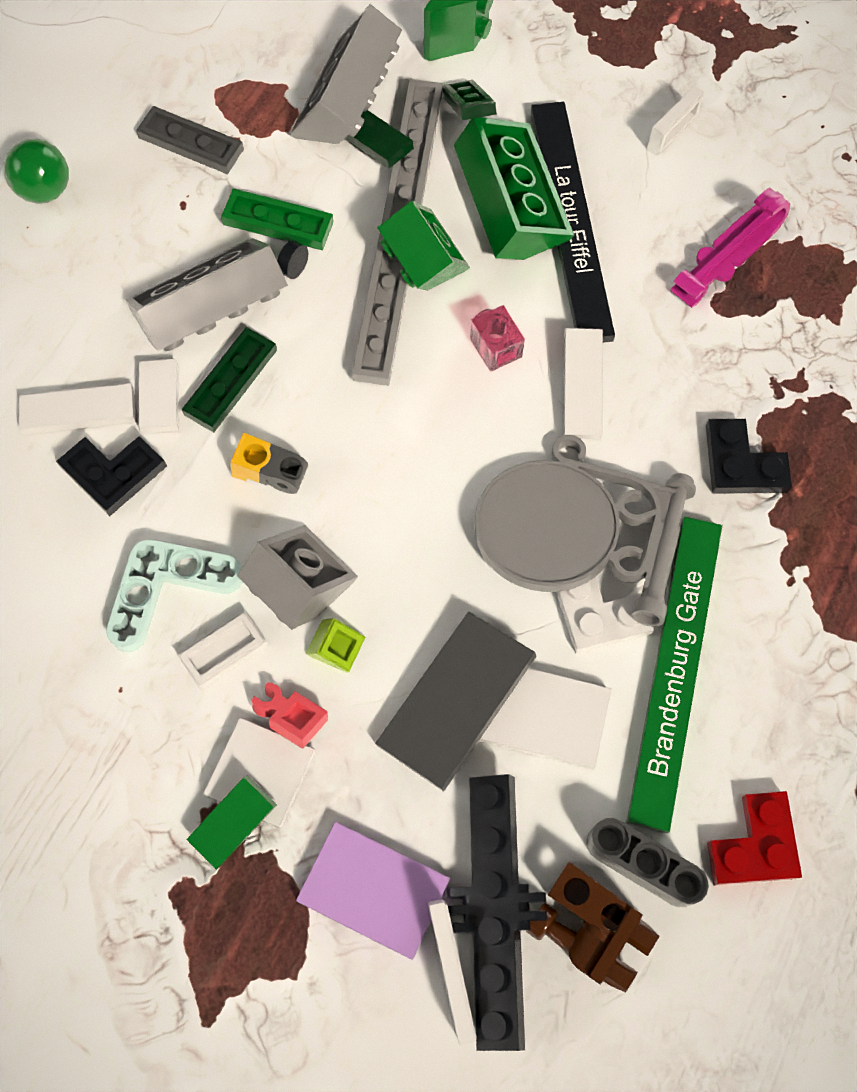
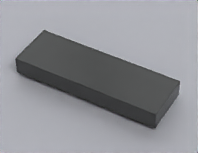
M156 106L150 109L136 130L139 139L227 175L244 150L242 141Z

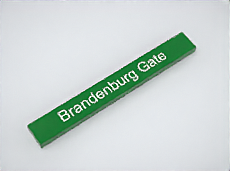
M685 516L681 522L666 604L667 612L662 625L628 809L627 824L663 833H669L671 829L723 526L720 524Z

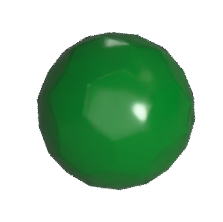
M32 138L16 143L9 150L4 161V175L8 186L18 197L28 202L42 204L57 199L66 189L69 181V167L65 157L56 146L47 141Z

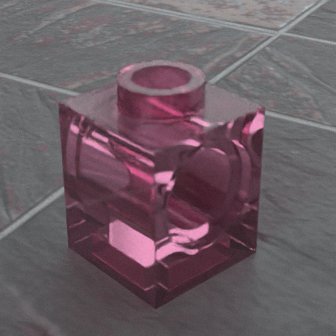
M504 305L493 310L485 309L471 319L470 340L490 372L522 358L525 338ZM490 334H498V335H500V336H502V337H500V338H493V337H490L489 335H490Z

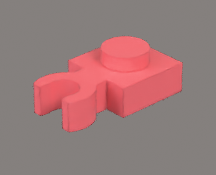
M268 682L265 685V694L272 698V700L263 702L255 696L251 699L252 709L258 716L271 717L269 719L270 729L302 749L328 721V711L296 691L286 699L282 696L279 686L274 683Z

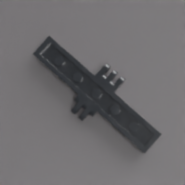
M510 774L469 778L472 887L447 888L448 898H463V905L448 906L450 916L463 915L464 923H451L454 934L473 933L476 1051L525 1050L521 931H531V921H547V911H530V903L546 902V893H529V884H519L515 777Z

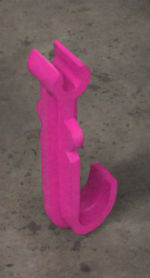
M770 187L762 192L754 200L753 203L755 205L713 242V248L703 247L698 251L696 256L698 265L691 272L686 269L683 270L674 279L673 282L676 284L670 291L693 308L702 300L708 291V286L715 279L722 282L729 281L735 273V267H740L784 223L790 210V203L784 199L781 193L775 192Z

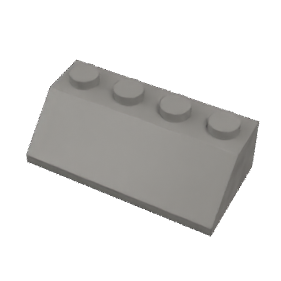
M369 4L338 38L290 133L295 139L339 144L348 135L354 137L362 127L364 119L361 115L363 111L366 112L376 98L373 90L386 77L388 69L385 68V65L398 52L400 46L396 42L402 32L399 26L372 4Z
M250 238L125 301L151 345L157 351L161 349L170 351L181 346L184 343L183 338L195 332L197 335H201L213 330L217 326L216 321L226 316L230 319L241 316L249 310L248 305L258 300L267 302L280 295L279 290L288 286L270 245Z

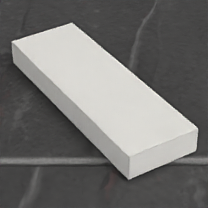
M565 329L564 436L573 435L580 439H601L603 436V329Z
M131 383L19 396V429L23 435L136 422L134 388Z
M443 899L430 901L427 903L459 1045L475 1042L477 1037L448 906Z

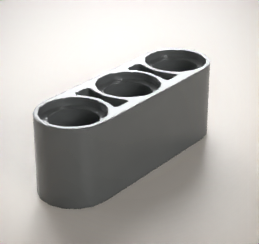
M605 818L599 821L588 833L586 840L587 848L596 860L676 907H688L702 901L707 895L709 888L708 878L703 870L624 822L615 818ZM609 830L616 835L618 839L616 851H607L600 846L598 842L599 831ZM639 852L649 853L654 858L656 868L653 874L643 873L638 868L636 858ZM679 874L689 877L693 883L694 891L690 898L679 894L675 887V880Z

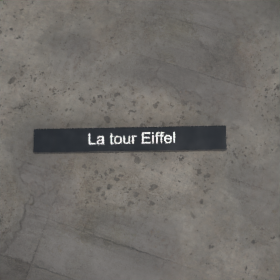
M565 101L531 105L530 113L535 138L574 233V237L571 240L558 245L574 328L603 329V343L613 342L615 331Z

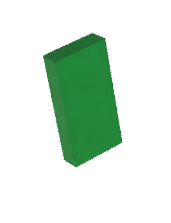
M247 775L239 781L186 840L217 870L272 812L277 804Z

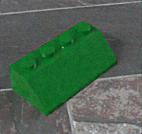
M484 117L471 119L453 146L495 258L525 260L571 240L574 237V233L530 123Z

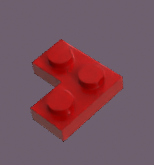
M787 791L746 794L742 796L748 838L711 840L707 842L713 885L802 878Z

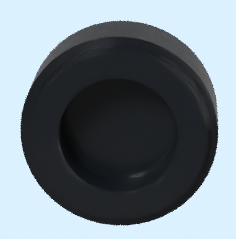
M290 241L283 246L278 255L277 262L284 276L296 279L303 272L309 255L308 248L305 245L296 241Z

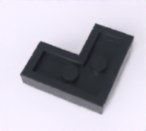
M708 419L705 426L712 494L788 493L790 491L792 482L788 452L750 453L746 419Z
M140 436L111 460L84 437L56 461L58 466L109 517L167 467L165 460Z

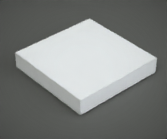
M239 718L203 794L208 798L221 802L239 781L248 775L277 804L263 822L281 829L316 751L308 746L302 749L280 734Z

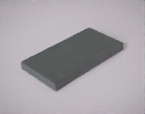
M468 611L375 744L444 792L537 657L535 651Z

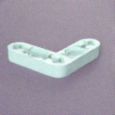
M157 540L138 542L130 552L108 621L106 634L109 641L117 650L122 652L136 651L144 644L163 582L220 594H230L238 590L243 583L237 577L242 569L240 563L230 555ZM154 552L158 560L151 561L147 568L148 576L150 579H153L151 581L143 577L145 565L141 558L149 557L150 553ZM185 558H193L198 562L196 571L188 576L178 574V563ZM206 562H209L208 565L211 571L224 572L225 567H230L234 576L226 577L225 582H220L217 574L206 572ZM138 586L146 587L149 591L146 601L139 605H133L128 602V594L133 588ZM124 610L133 614L131 627L136 632L134 636L128 635L125 641L118 634L119 629L126 630L130 618L126 613H123Z

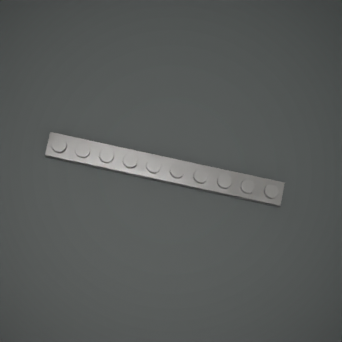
M409 80L400 132L412 139L414 149L392 167L382 223L411 200L421 205L423 204L443 94V83ZM380 233L352 377L353 381L389 386L408 284L400 273L403 266L397 257H390L382 247L380 240L383 236Z

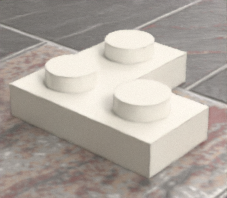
M596 577L579 587L557 591L576 654L648 636L654 631L653 627L642 625L632 618L635 600L641 597V594L604 603Z

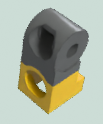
M244 432L230 462L232 477L245 482L247 479L264 485H270L279 491L289 494H296L309 465L300 455Z

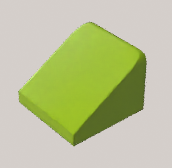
M335 618L323 619L306 654L318 661L349 673L366 637Z

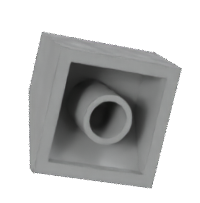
M303 525L258 541L237 577L249 588L252 594L259 597L275 613L282 623L293 630L319 616L356 581L358 575L308 527Z

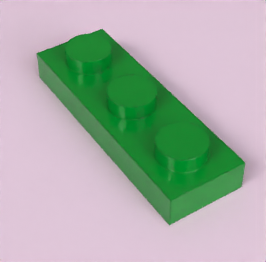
M234 188L221 215L222 223L225 226L287 242L296 241L306 247L322 251L334 223L332 213Z

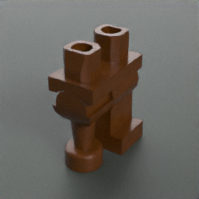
M568 862L548 896L584 921L576 932L556 921L557 911L544 902L538 911H547V921H531V931H526V933L536 940H542L546 935L569 954L572 964L578 970L600 985L604 981L611 987L626 993L638 972L617 958L627 942L648 956L660 936L646 922L641 920L643 914L571 862Z

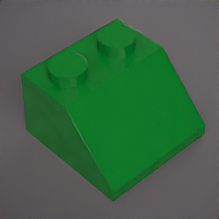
M430 0L424 8V59L433 61L474 51L480 40L486 39L491 30L492 19H489V12L493 0Z
M411 200L377 227L383 236L380 240L382 247L390 257H397L403 266L400 273L411 288L416 286L417 289L428 291L470 268L432 209Z

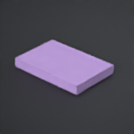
M335 822L296 901L413 960L431 922L427 902L442 898L450 878Z

